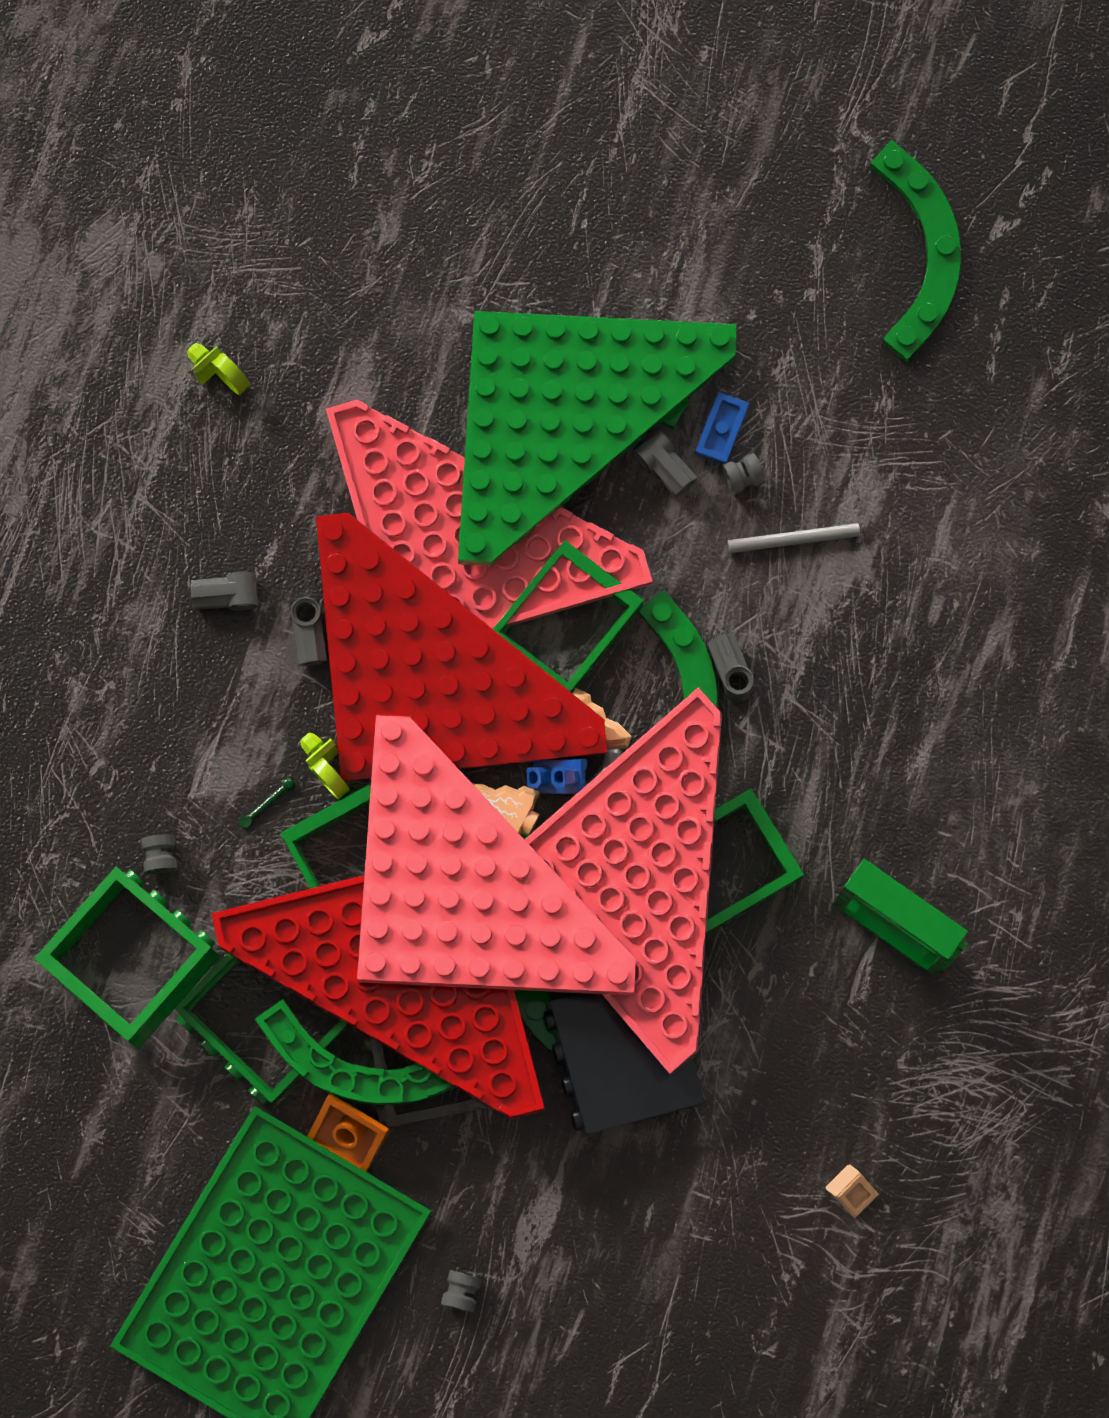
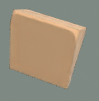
M851 1165L846 1166L826 1186L827 1191L853 1218H856L879 1195L864 1176Z

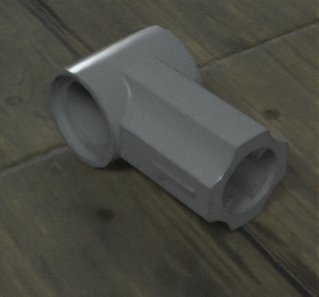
M657 429L634 448L632 453L639 464L647 472H653L676 498L691 487L697 480V476L675 453L676 449L664 433Z
M239 571L229 573L224 578L191 580L190 589L194 610L228 607L230 610L243 611L258 607L256 573Z
M310 597L299 598L291 607L298 665L313 666L326 663L328 661L322 613L319 604ZM301 608H313L316 611L314 618L308 622L299 620L297 614Z
M734 632L722 634L707 642L727 698L737 703L749 699L753 693L754 678L747 667ZM734 678H743L748 685L743 690H734L729 683Z

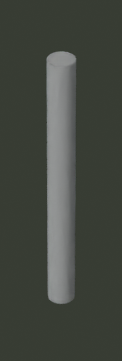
M859 523L727 540L729 553L858 537L860 536Z

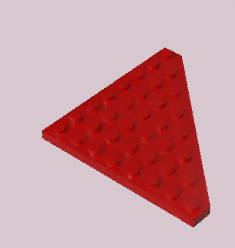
M350 513L316 516L340 775L344 782L372 778L376 715L410 717L458 769L608 753L605 719Z
M365 875L211 913L218 945L224 952L509 1119L545 1111L514 990L358 982L357 974Z

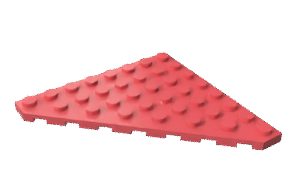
M359 400L326 408L357 520L492 629L564 540L622 584L604 588L593 580L590 575L585 574L573 565L570 560L561 556L556 564L550 568V571L540 584L538 583L536 589L516 614L506 623V627L613 596L615 592L626 589L632 591L653 584L642 549L620 540L614 534L591 522L584 521L562 507L554 514L547 516L537 525L534 531L517 545L514 544L492 566L458 564L465 457L428 436L425 437L410 429L409 426L392 417L381 414Z
M699 687L525 839L536 853L636 958L634 996L602 995L671 1075L698 1052L722 723L721 712Z
M376 715L357 974L358 982L634 996L636 958L410 717Z

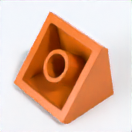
M329 1093L307 1137L367 1172L391 1131L386 1126Z

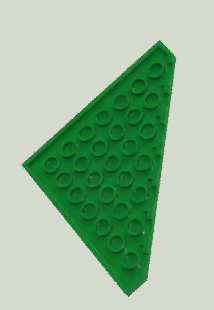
M474 311L458 564L492 566L514 544L517 545L534 531L537 525L547 516L554 514L567 503L585 484L588 485L607 469V466L619 455L622 456L640 441L646 432L660 424L685 399L693 396L706 385L718 371L735 360L737 324Z

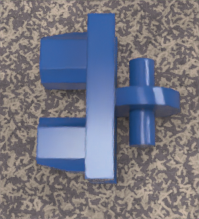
M587 759L533 761V767L527 768V786L539 791L540 794L578 793L587 785L585 781Z

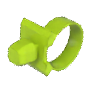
M195 343L187 350L188 358L194 364L192 370L200 384L203 385L216 373L239 396L251 386L242 371L218 347L209 352L203 345Z
M308 733L300 740L302 749L309 757L305 762L331 794L340 800L350 791V788L328 763L338 754V749L335 747L336 744L332 739H329L324 744L318 736Z

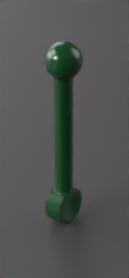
M292 778L284 779L282 786L249 815H242L239 818V825L244 829L250 828L254 818L286 790L291 791L294 789L295 781Z

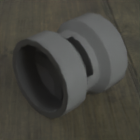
M754 453L744 456L742 461L737 463L730 461L722 464L726 482L733 495L744 492L745 487L751 485L757 487L765 484L761 465Z
M153 835L141 839V848L146 853V860L143 862L145 874L167 873L178 869L177 859L173 856L172 851L175 847L174 835Z
M450 1270L447 1278L449 1288L443 1294L441 1304L474 1313L476 1306L474 1296L476 1291L480 1289L483 1279Z

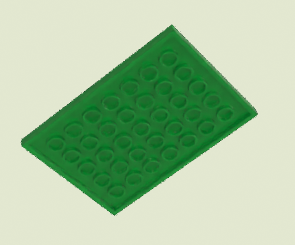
M254 1106L110 1347L227 1418H311L432 1211Z

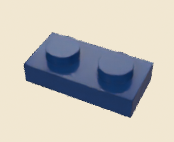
M718 392L697 445L695 455L719 464L727 463L749 403Z

